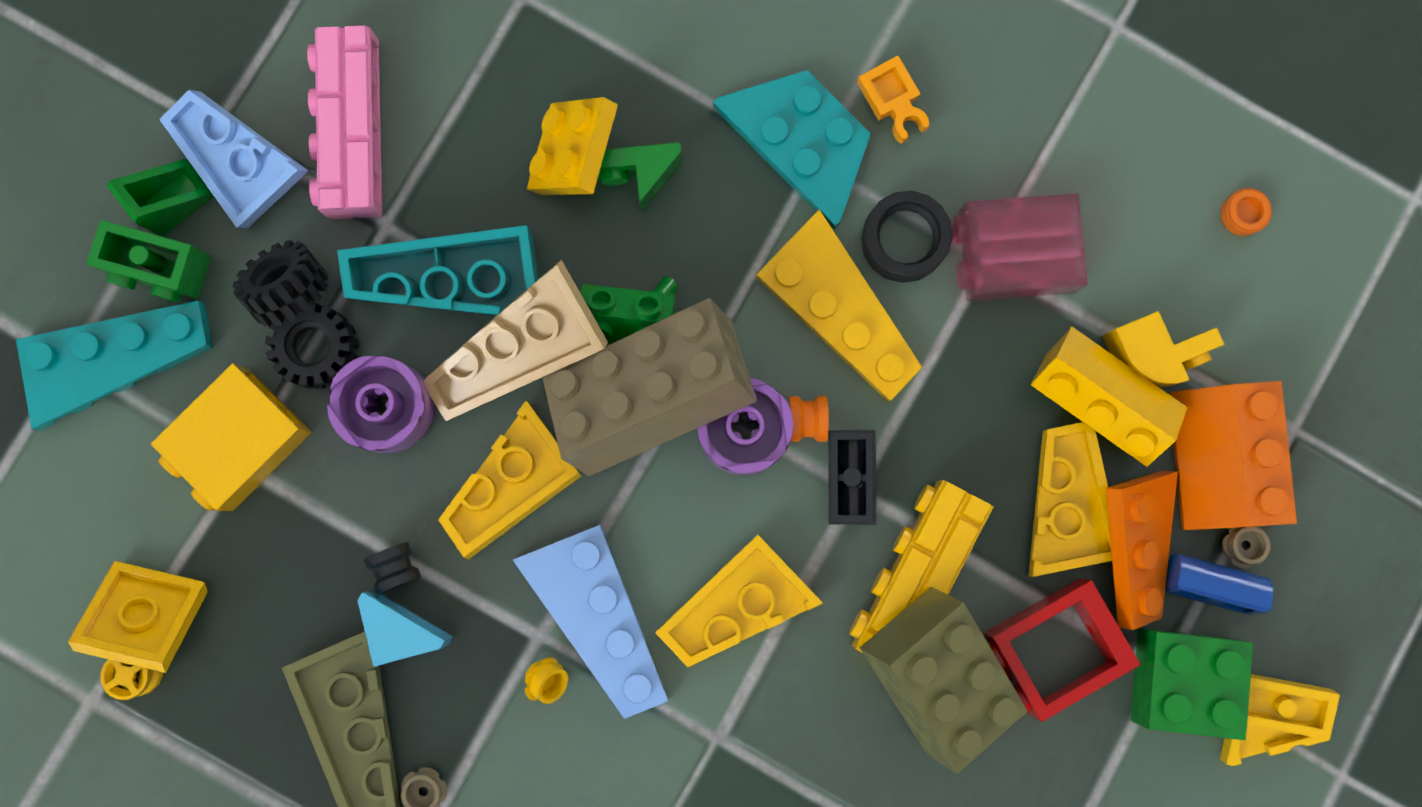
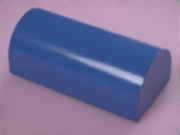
M1175 553L1168 560L1165 593L1246 615H1254L1271 611L1273 583L1266 577Z

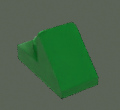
M680 142L605 149L597 181L601 180L602 185L616 186L629 182L628 178L637 177L641 211H643L682 164Z

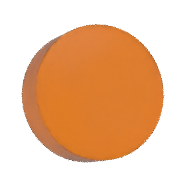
M1244 188L1225 199L1221 206L1220 216L1223 225L1228 231L1238 236H1249L1267 226L1272 216V207L1269 199L1261 191L1253 188Z

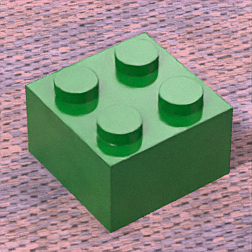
M1138 628L1136 657L1141 665L1136 667L1134 672L1131 722L1149 730L1246 740L1253 642L1229 637Z

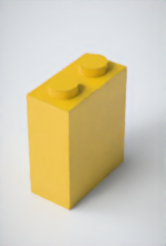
M232 363L150 445L161 455L158 462L167 472L176 478L183 477L194 488L190 493L201 506L209 511L214 509L216 511H234L312 431L249 368Z

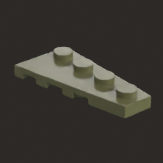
M365 631L282 667L337 806L400 807L380 665L373 667Z

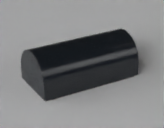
M828 430L829 524L877 525L876 430Z

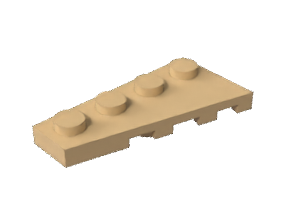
M561 259L427 375L423 382L444 420L448 421L605 349L608 341Z

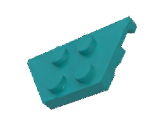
M808 70L718 97L713 102V108L816 212L820 210L829 225L835 229L841 221L871 133Z

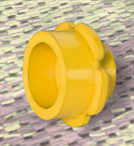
M547 657L533 663L528 668L525 674V683L527 685L525 694L527 698L532 701L538 699L544 704H550L563 695L568 685V674L563 670L562 665L557 664V659Z

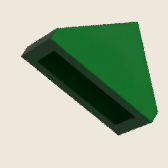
M187 158L109 180L106 186L136 224L161 237L214 197Z

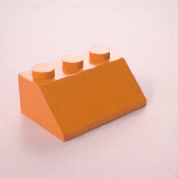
M1282 381L1231 384L1169 392V395L1188 407L1177 440L1173 443L1175 471H1178L1177 491L1181 530L1297 524Z

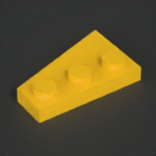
M1084 422L1043 430L1028 573L1030 577L1112 561L1106 496L1108 483L1096 431Z
M757 534L655 633L687 667H690L739 644L753 635L777 626L785 620L823 603Z

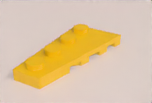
M820 210L756 274V279L887 402H890L922 368Z

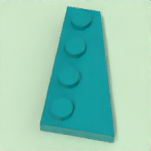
M193 301L16 339L31 429L41 431L56 424V420L70 413L83 411L93 406V402L114 392L120 393L136 385L135 382L151 374L164 372L213 348L205 303Z

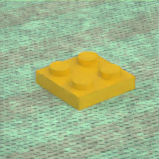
M604 97L551 103L549 110L542 120L541 127L543 132L537 153L530 162V178L527 190L541 196L593 194L618 104Z
M114 561L68 642L72 650L166 673L208 593L205 582Z

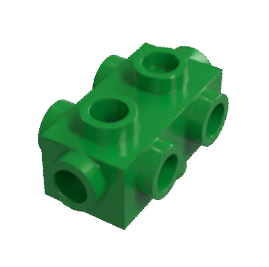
M667 276L662 278L653 291L582 284L581 295L607 339L608 344L606 346L676 314L674 293L678 289V284L674 279Z

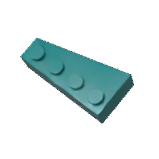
M527 225L337 250L344 298L498 315L539 279L533 230Z

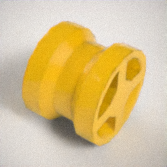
M108 659L102 667L100 681L104 691L110 697L118 700H129L152 692L160 684L163 672ZM141 670L138 678L139 681L135 680L137 672Z

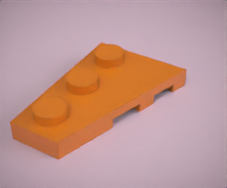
M1161 470L1106 488L1119 628L1135 630L1162 618L1178 471Z

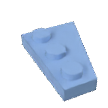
M188 90L159 119L236 228H249L308 172L306 168L200 91Z

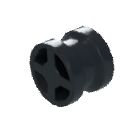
M408 542L390 547L363 560L366 569L374 573L376 582L373 587L377 595L394 590L422 577L419 568L412 566L409 558L412 550Z

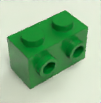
M100 219L86 265L107 273L105 281L107 283L130 290H135L136 284L141 283L152 287L151 295L179 303L181 295L199 299L212 256L190 244Z

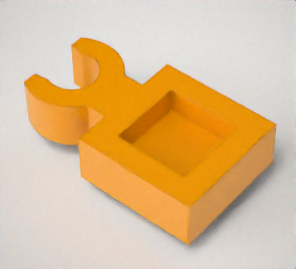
M898 55L858 77L856 83L878 121L889 115L894 121L892 133L900 144L905 143L909 137L903 127V123L906 121L915 122L921 133L927 131L929 119L926 113L919 108L913 107L911 104L917 101L921 94Z

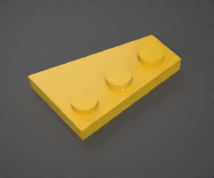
M527 400L516 413L518 417L504 436L501 434L491 447L493 451L476 474H471L438 519L459 552L468 560L582 476L575 467L561 459L557 440Z

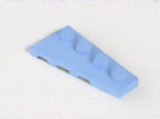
M601 525L513 559L518 569L624 719L669 701Z

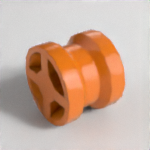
M789 396L788 405L793 417V434L790 442H799L802 438H813L816 442H827L829 427L827 396H817L813 401H803L799 396Z

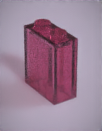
M1078 193L967 201L958 212V216H954L955 244H961L963 261L957 264V281L959 288L966 290L967 301L1076 293L1088 285Z

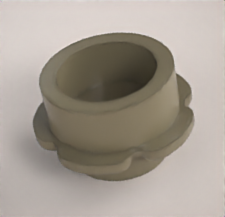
M1259 526L1230 528V533L1223 538L1222 549L1224 554L1230 556L1231 563L1239 568L1247 569L1252 564L1259 565L1270 553L1271 544L1269 537ZM1243 541L1249 543V547L1246 550L1242 548Z
M422 767L416 773L412 771L402 780L401 801L404 807H440V802H443L447 797L446 782L440 780L439 773L429 767ZM421 787L428 789L427 795L420 794Z

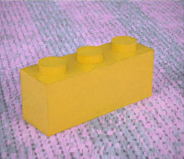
M1072 326L1045 355L1031 383V386L1146 467L1177 440L1188 409L1184 404L1151 381L1140 376L1131 367Z

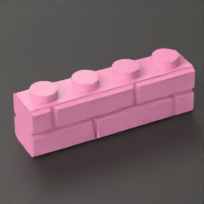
M366 25L344 26V28L338 26L317 27L315 29V44H309L307 49L309 68L311 72H315L316 88L309 89L308 92L309 110L313 117L316 116V133L309 135V152L311 159L317 161V178H311L309 184L310 199L313 206H318V211L330 219H353L354 217L379 218L383 216L379 39L372 29Z

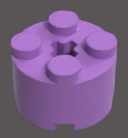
M362 356L346 364L333 378L330 387L332 390L329 405L327 404L330 423L344 441L358 448L383 454L400 452L415 445L428 431L436 411L434 402L423 382L424 377L412 367L385 356ZM380 396L389 399L385 404L387 410L383 414L375 412L380 407L377 401Z
M755 378L750 379L757 402L697 428L699 442L707 458L716 467L735 475L757 474L771 467L785 453L793 434V417L787 401L773 387ZM739 416H747L748 423H756L757 429L751 431L750 439L744 440L740 432H732L731 426L737 425Z

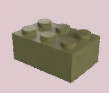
M930 587L860 647L925 753L956 774H959L1027 712L964 602L933 587Z

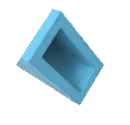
M375 590L362 592L357 600L373 667L441 649L449 645L453 639L452 635L382 594L377 595Z

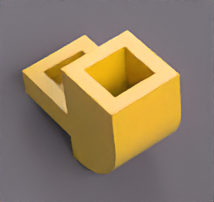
M1159 311L1102 335L1112 355L1159 388L1190 380L1185 370L1212 360L1209 351L1225 345L1217 327L1174 345Z

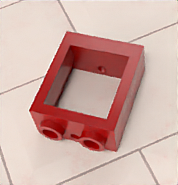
M1078 578L983 633L991 650L1027 709L1026 713H1029L1030 716L1040 722L1045 721L1141 665L1092 580ZM1073 605L1106 663L1042 699L1009 641Z

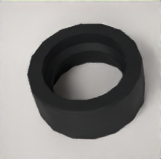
M912 190L894 192L880 200L868 215L861 236L863 254L871 268L884 278L900 283L918 281L933 273L949 253L953 238L951 221L942 205L929 195ZM911 211L918 213L927 220L932 228L933 243L931 250L923 259L915 263L904 264L894 261L886 255L881 247L879 237L881 226L889 216L896 212Z

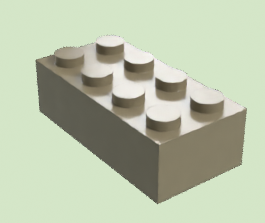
M711 298L705 299L616 341L595 354L542 377L561 459L587 476L596 474L757 402L733 323Z

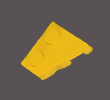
M1251 674L1246 740L1224 738L1220 759L1226 765L1236 766L1242 764V758L1266 752L1273 756L1288 752L1297 745L1310 746L1329 741L1340 694L1330 688Z

